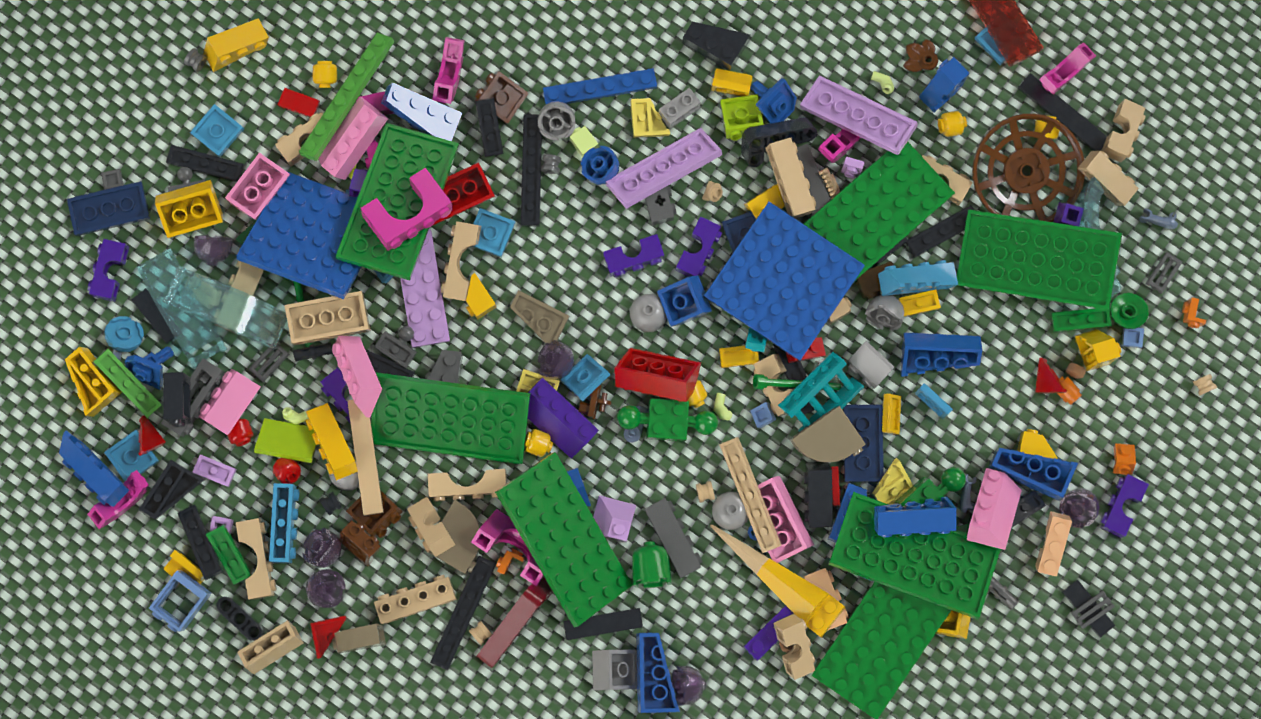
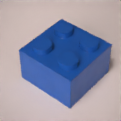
M699 276L687 277L657 291L671 327L682 325L712 311L708 299L704 297L705 291Z

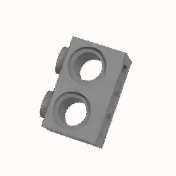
M689 87L661 107L659 114L667 127L671 129L700 109L701 102Z

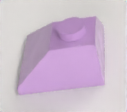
M599 495L593 517L605 537L627 543L636 505Z

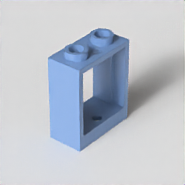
M177 570L149 609L153 611L152 615L159 620H165L171 630L181 632L187 628L212 593L183 570ZM178 582L200 598L183 622H180L161 607Z

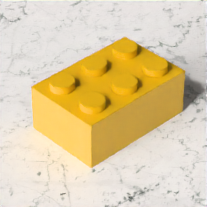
M211 180L156 195L155 206L167 238L223 222V212Z

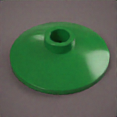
M1123 293L1113 300L1110 313L1115 323L1126 329H1136L1147 321L1149 308L1145 300L1133 293ZM1125 312H1130L1131 316L1126 315Z

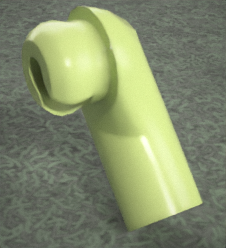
M876 71L873 72L871 80L879 82L885 94H891L894 91V85L890 76Z
M717 393L714 412L721 420L728 421L732 418V412L728 411L724 405L726 395Z
M286 407L282 411L283 418L292 424H300L308 419L306 411L297 413L290 407Z

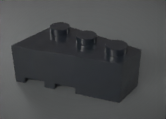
M692 21L683 36L682 44L726 70L731 71L749 43L751 34Z
M170 460L139 510L156 520L205 480L175 461Z
M805 462L804 484H806V491H804V503H807V510H804V521L808 522L809 528L833 527L831 466L829 462Z

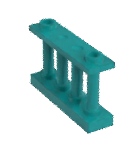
M834 352L778 405L788 416L792 418L795 415L803 426L798 430L799 432L834 407L840 406L843 409L864 388L853 377L849 380L842 371V368L847 363ZM835 375L844 385L836 393L828 384ZM821 389L830 398L823 406L814 397ZM808 402L816 411L809 420L801 411Z

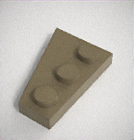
M518 290L510 306L553 350L570 316Z

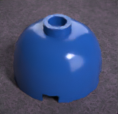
M609 147L591 148L584 154L581 160L582 174L591 183L604 185L606 181L618 174L620 163L616 154Z

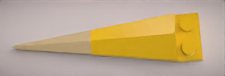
M711 525V528L797 617L803 619L806 626L819 637H823L846 608L829 593L718 527Z

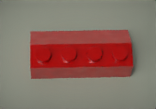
M479 162L448 176L443 192L452 203V211L447 217L436 220L432 226L495 197Z
M630 348L614 368L615 387L687 402L695 390L701 362Z

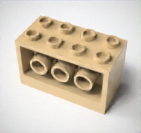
M362 291L348 293L344 299L331 296L284 305L291 343L293 345L371 331Z

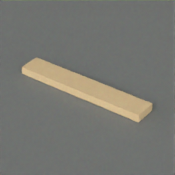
M348 400L363 515L384 513L371 420L362 413L354 403V400Z
M739 437L719 444L762 553L782 546Z

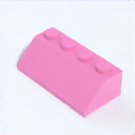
M360 96L318 158L321 166L334 177L346 180L388 118Z
M338 336L336 343L333 344L332 352L336 357L338 367L342 371L343 379L347 383L354 403L367 418H370L382 387L360 337Z
M986 468L967 535V540L1003 550L1006 549L1022 491L1005 472Z
M776 476L759 484V490L782 545L768 551L771 559L779 563L814 546L781 477Z

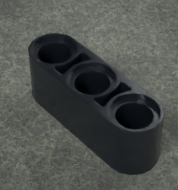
M221 597L217 601V610L247 639L255 641L265 635L264 627L236 600L230 597ZM229 600L231 608L228 611H224L222 605L225 601ZM242 613L245 616V621L243 624H238L236 618ZM253 627L259 629V635L255 638L250 634Z

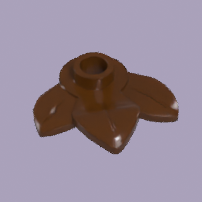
M925 39L922 45L917 43L908 44L906 52L910 59L904 63L903 67L911 72H919L922 69L933 70L936 68L938 57L935 54L936 48L933 42ZM926 59H932L931 62H926Z

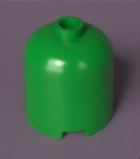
M644 542V546L635 549L632 554L633 587L638 588V584H644V588L663 587L664 582L667 585L672 584L669 555L664 547L655 545V542Z

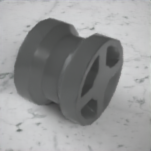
M193 48L187 54L184 64L192 66L194 71L199 72L205 66L208 57L204 54H199L198 50Z
M550 154L543 155L544 165L541 166V171L549 174H559L560 168L558 166L561 163V157Z

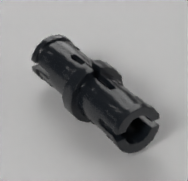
M331 342L315 346L311 344L310 347L293 350L295 362L311 358L314 360L320 356L333 354Z

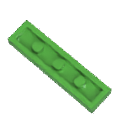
M108 348L93 361L147 418L161 406V403Z

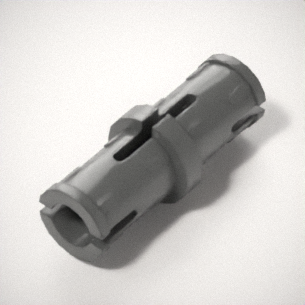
M992 576L989 589L995 594L994 597L996 599L999 598L1012 610L1019 603V600L1007 590L1005 585L1003 586Z

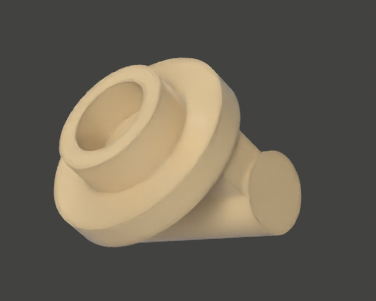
M708 181L702 199L717 202L723 194L721 185Z

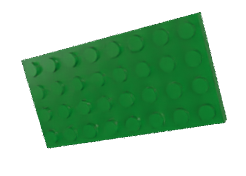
M386 123L337 251L336 259L410 281L429 228L420 230L415 237L408 238L399 247L387 251L362 217L361 207L377 198L388 214L395 219L408 220L417 216L423 207V202L410 186L409 178L426 168L443 190L457 154L459 143Z
M907 141L899 155L887 151L806 221L804 225L865 265L856 278L857 280L948 201L955 192Z
M968 210L957 272L958 286L1109 310L1122 233Z
M376 373L382 391L372 412L371 427L374 444L523 464L530 393Z
M556 452L549 454L495 492L574 627L581 625L633 586Z
M853 492L828 565L978 620L1001 549L967 540L968 534L959 530L950 531L948 534L931 532L929 535L911 533L910 536L892 534L891 537H881L874 530V507L888 504Z
M874 582L811 676L872 718L878 719L951 610Z

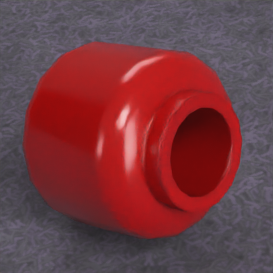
M239 418L227 435L231 444L239 447L251 442L253 431L247 419Z
M279 458L272 468L274 476L282 484H293L301 475L300 466L292 459Z

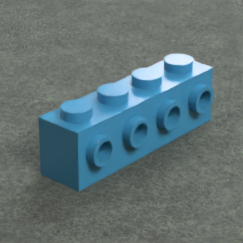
M274 483L269 562L292 563V559L296 557V548L293 547V540L297 539V528H294V521L298 520V509H295L296 501H299V489H296L297 486L294 484Z

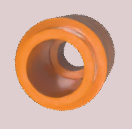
M1062 376L1059 378V382L1067 392L1057 394L1065 403L1068 402L1071 405L1082 394L1069 377L1064 378Z

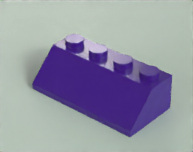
M541 378L528 392L530 393L528 419L541 431L548 433L551 441L571 459L599 431L545 379Z

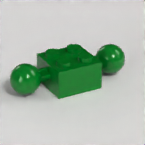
M650 399L648 401V413L640 412L633 405H626L617 414V421L624 429L632 430L638 427L639 424H647L646 439L685 442L687 440L688 427L695 428L702 435H710L718 427V418L711 411L705 410L699 412L696 416H688L689 401Z
M950 467L942 473L941 483L937 487L930 478L922 477L913 487L898 498L895 503L901 504L902 507L911 501L924 504L926 499H934L937 502L941 501V497H945L944 495L947 492L961 490L966 483V476L961 469Z

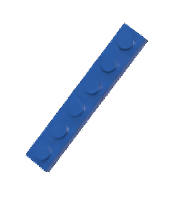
M654 68L544 87L543 92L545 104L556 101L570 104L657 88Z

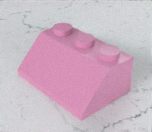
M259 153L225 199L242 213L256 220L290 174Z
M233 369L227 371L222 377L220 386L216 387L211 393L209 402L205 403L200 409L199 417L228 435L260 389V386Z

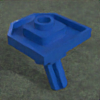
M781 78L769 89L759 81L752 83L750 89L761 97L756 106L768 123L784 121L794 111L797 97L785 79Z
M165 347L155 355L151 352L144 358L137 355L127 356L125 367L140 382L161 390L163 387V366L161 364L171 358L174 352L170 347Z

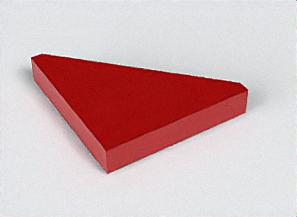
M1039 358L1035 393H1066L1067 390L1063 388L1059 382L1060 379L1047 364V360Z
M143 415L139 419L140 451L138 455L140 456L166 443L147 417Z
M346 615L310 623L317 659L322 658L332 639L335 638L334 633H337L346 621Z

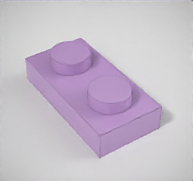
M846 157L841 173H844V176L848 178L858 177L862 172L864 161Z
M199 455L193 473L229 487L237 469Z

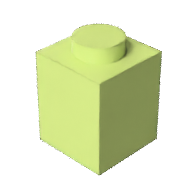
M586 126L576 128L570 136L571 143L582 158L589 149L599 148L597 141Z

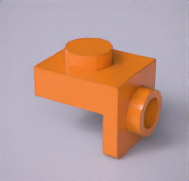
M1193 297L1183 304V323H1187L1192 328H1199L1206 324V320L1196 318L1199 299Z
M1115 443L1113 473L1132 475L1136 466L1135 445Z
M512 549L511 552L507 550L504 557L500 556L496 564L497 572L506 575L513 558L524 563L523 553Z

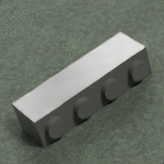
M808 144L797 147L798 152L796 154L798 160H801L803 163V174L809 181L810 195L816 201L815 210L811 214L806 215L809 220L831 200L821 175L818 173L819 170Z
M666 498L645 508V512L681 579L700 569L702 559L698 552H693L691 546L694 544L690 536L684 535L682 529L685 527L681 519H676L673 514L676 510L671 500L667 502Z

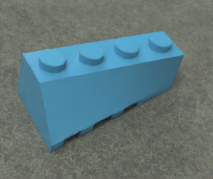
M946 260L937 261L933 265H930L929 262H924L914 267L913 264L902 265L901 268L888 266L884 268L883 272L878 274L882 296L950 289L958 285L954 262L946 263Z

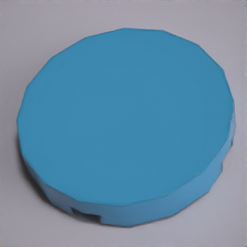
M127 316L111 319L104 331L107 344L120 352H130L137 349L141 345L144 336L140 323L131 320Z

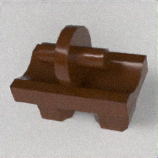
M601 385L589 395L591 397L590 403L580 402L579 412L587 415L590 419H596L598 404L600 405L599 412H604L605 406H611L612 404L611 401L607 400L608 393L602 392L601 399H599Z

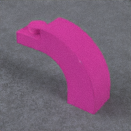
M445 38L441 68L434 84L432 100L448 104L452 103L460 79L465 40Z
M1083 42L1061 63L1039 79L1042 82V86L1047 91L1053 94L1056 93L1082 71L1096 55Z
M842 129L838 134H832L819 146L818 150L831 163H835L850 151L861 137Z
M137 470L132 472L124 482V485L130 491L114 507L108 503L103 505L99 502L87 514L98 529L116 520L146 494V488L149 484Z

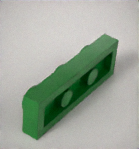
M1095 308L1051 313L1053 332L1112 326L1110 308L1109 310Z
M225 524L206 533L233 585L252 575Z

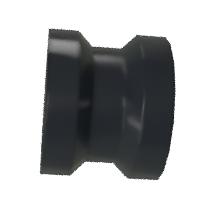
M333 491L329 493L328 497L319 499L329 516L336 509L340 510L343 508Z

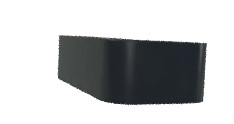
M806 117L750 127L742 134L741 154L750 167L756 168L763 163L765 148L770 143L791 138L795 144L810 142L816 138L818 132Z

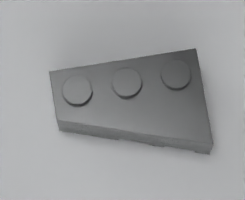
M442 350L428 380L459 384L463 360L462 352Z

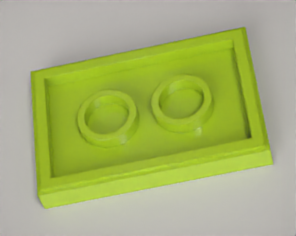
M264 418L254 452L312 463L317 445L312 437V434H314L313 430L309 431L307 426Z

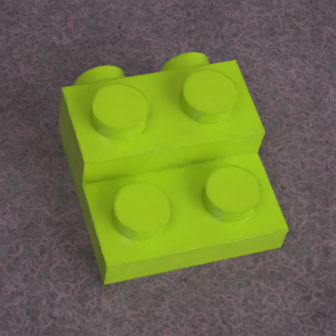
M757 94L720 100L726 139L739 140L747 128L764 125L762 114L756 106V103L759 101Z

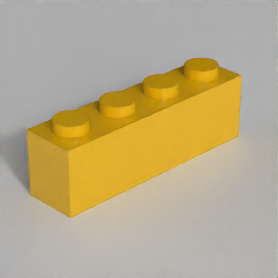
M328 403L306 411L308 417L305 420L309 431L313 430L314 432L312 437L315 444H319L321 447L319 453L322 460L326 459L328 462L325 465L329 475L333 474L337 481L358 472L356 462Z

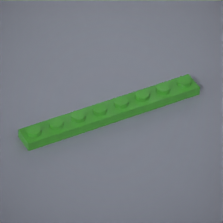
M376 33L299 150L301 156L314 161L318 160L394 44L393 38Z

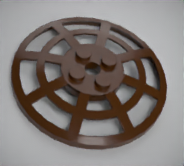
M1035 113L1019 114L1006 118L993 126L985 134L974 155L972 178L978 198L990 213L999 214L988 204L981 192L991 187L996 197L1005 204L1001 215L1009 216L1012 208L1018 210L1035 209L1040 221L1054 222L1056 212L1046 217L1042 207L1051 202L1059 192L1069 196L1067 204L1074 205L1082 190L1085 175L1077 169L1074 189L1064 186L1066 174L1065 161L1076 158L1078 168L1084 161L1082 149L1073 133L1056 119ZM1033 119L1047 124L1042 133L1035 131L1019 132L1017 121ZM1009 123L1011 135L1001 140L994 149L985 145L995 131ZM1054 127L1066 136L1074 151L1062 154L1058 145L1051 138L1045 137L1047 133L1050 134ZM1030 136L1038 139L1033 148H1023L1020 137ZM1013 140L1014 152L1008 157L999 152L1005 144ZM1044 143H1047L1056 154L1055 157L1047 159L1040 152ZM982 151L989 155L990 159L988 162V180L979 183L977 166ZM995 159L1004 163L1003 174L997 177L993 176ZM1059 164V177L1056 182L1049 178L1050 166ZM1025 165L1031 168V173L1028 176L1022 173V168ZM1006 182L1012 188L1008 199L998 190L997 184ZM1044 185L1053 188V191L1041 201L1039 200L1036 191L1040 190ZM1019 193H1029L1032 204H1017L1015 200Z

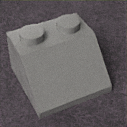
M867 341L847 361L848 369L855 375L858 373L863 378L862 382L869 388L873 387L874 389L894 368Z
M636 650L592 651L593 690L637 689Z

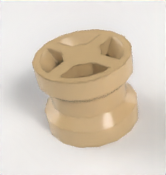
M1211 374L1193 382L1198 387L1200 396L1217 388L1216 384L1211 380Z
M707 481L703 485L700 483L696 484L700 503L706 499L715 500L711 481Z
M481 620L478 622L477 627L469 630L480 645L484 644L486 638L492 636L490 630Z

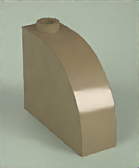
M840 406L834 407L789 439L802 455L818 462H836L847 458L851 454L856 456L863 451L862 447L866 445Z
M454 500L442 523L453 539L455 546L438 555L437 558L460 572L467 574L468 572L471 573L477 564L475 559L479 554L480 548L471 543L480 526L472 512L466 506Z
M379 624L334 633L335 638L332 639L334 650H337V653L340 654L386 645L383 625Z

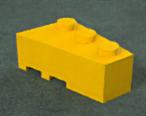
M258 18L208 37L204 55L208 57L207 61L212 71L215 72L254 51L262 50L266 47L269 37Z
M1097 329L1075 335L1086 371L1107 366L1121 357V347L1115 341V338Z
M78 347L65 361L72 381L75 382L78 390L77 394L83 404L85 416L94 417L119 396L122 391L93 362L96 358L88 348Z

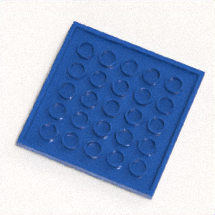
M288 172L290 176L272 200L264 207L237 253V260L344 299L361 266L337 260L336 254L357 197L349 196L348 193Z
M768 202L704 297L801 361L865 265L771 202Z

